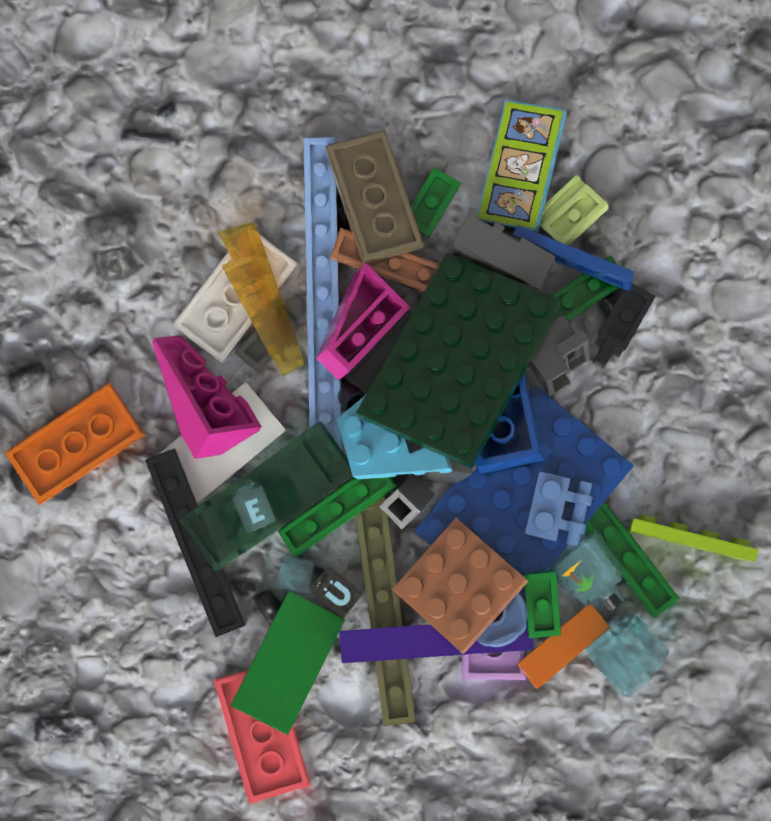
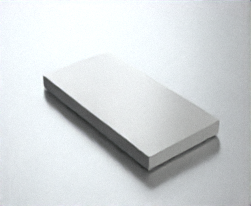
M247 226L172 326L223 364L296 269L298 263Z
M246 382L232 394L235 397L241 395L248 402L262 426L260 431L222 455L195 459L182 435L159 453L161 454L176 448L198 504L286 432V429Z

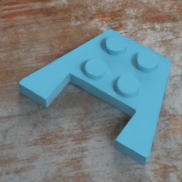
M365 396L336 419L351 472L356 479L396 477L399 474L424 475L426 472L449 473L453 471L449 458L427 448L412 452L409 440L359 418L356 412Z

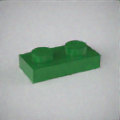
M435 167L411 205L419 232L428 238L431 237L461 185V182Z
M556 571L523 572V577L528 580V583L524 586L525 603L528 611V637L560 636Z

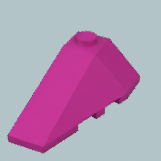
M181 335L153 339L152 344L180 433L195 459L222 455L260 431L262 426L248 402L241 395L235 397L225 387L227 381L221 375L215 377L205 367L206 360Z

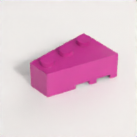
M366 262L354 272L316 356V359L337 380L349 373L411 308Z

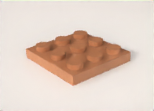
M455 518L392 590L462 654H465L528 583V580Z

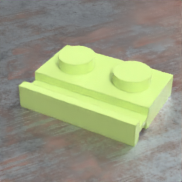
M576 175L545 203L540 228L549 238L570 245L609 209L608 203Z

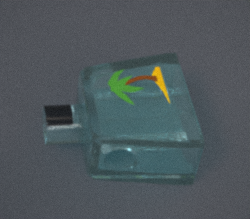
M598 529L551 565L549 569L556 571L557 582L585 606H589L600 598L607 608L612 611L625 600L615 587L622 580L624 573Z

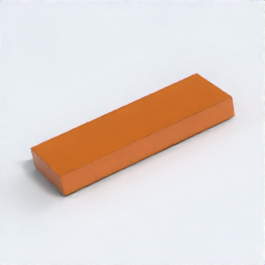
M591 603L584 606L560 627V636L547 637L517 663L518 667L536 689L540 688L611 628Z

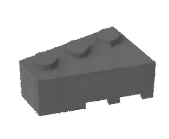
M470 207L454 239L453 255L541 291L554 265L556 256L523 237L517 239L504 233L505 227L497 222L491 227L476 218L479 212Z

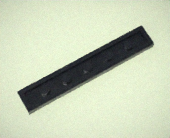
M176 448L146 459L145 462L215 637L245 626V621Z

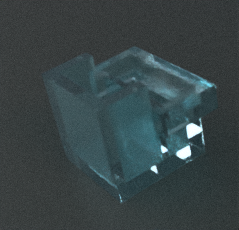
M637 613L619 626L616 631L610 627L585 649L591 655L589 658L620 694L627 698L652 679L653 673L663 666L670 653L668 648Z

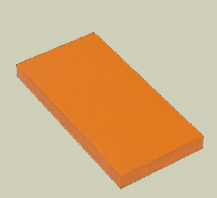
M109 382L6 451L5 455L38 505H42L145 436V433L113 385Z

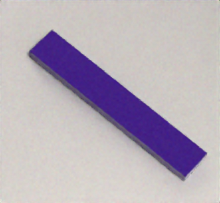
M430 624L339 631L341 663L534 650L533 638L528 637L527 626L524 633L508 645L502 647L483 646L476 640L465 654H462Z

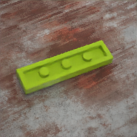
M639 514L638 519L632 518L629 520L628 532L748 562H756L759 549L751 548V541L732 537V541L727 542L719 540V533L701 529L699 535L688 532L689 526L670 522L669 527L657 524L658 518Z

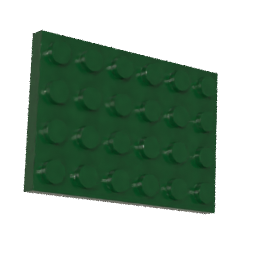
M446 253L358 408L357 416L472 469L561 306L560 299L455 255Z

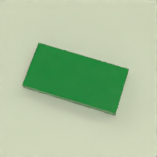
M288 591L230 706L288 735L345 619Z

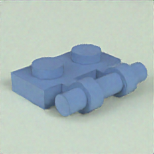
M539 471L525 535L556 542L558 531L564 530L568 531L566 544L578 546L581 534H585L586 525L583 523L587 506L591 507L593 499L590 496L592 483L580 481L578 492L574 493L568 491L570 478ZM565 501L575 504L571 521L561 519Z

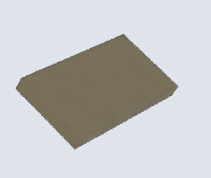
M383 130L325 146V153L362 264L365 262L369 264L423 249L424 243L386 131Z

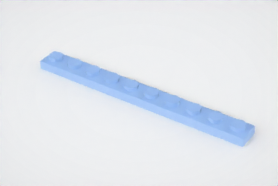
M335 137L304 138L310 451H342V437L336 420L341 416V405L338 401L341 379L337 380L316 359L339 307L338 262L329 259L337 239V191L325 153V146L334 144Z

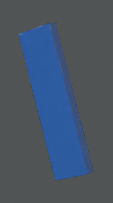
M519 225L516 226L512 234L513 237L517 239L523 237L556 256L554 262L627 291L632 287L634 271Z

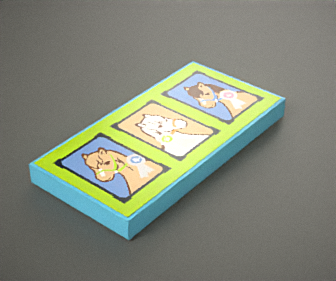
M505 100L478 209L479 213L476 218L486 224L494 225L497 222L506 228L512 229L519 225L538 233L567 115L565 110Z

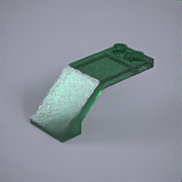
M320 421L253 471L209 500L201 503L182 517L180 521L215 572H218L352 478L353 475L348 458L322 421ZM257 498L258 503L252 505L253 509L256 507L259 509V512L255 513L256 517L264 515L265 519L253 524L245 502Z

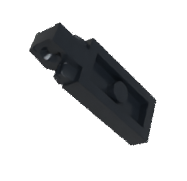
M632 284L631 289L628 291L622 290L596 336L598 338L594 344L600 347V350L593 360L594 364L604 369L612 354L618 358L620 357L622 352L628 347L655 299V295L635 284Z

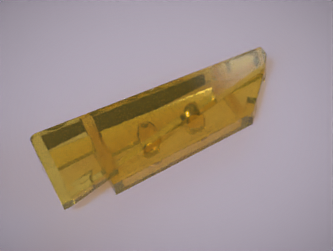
M248 223L218 232L233 259L222 265V268L281 375L285 376L302 367L305 362L256 224Z

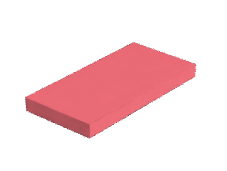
M244 670L214 679L248 803L250 804L308 787L311 783L294 724L289 734L286 735L230 706L248 671Z

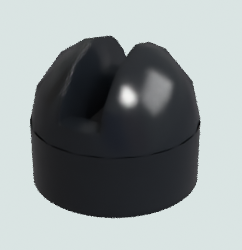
M348 384L345 389L339 390L338 401L344 410L347 411L365 394L356 385Z

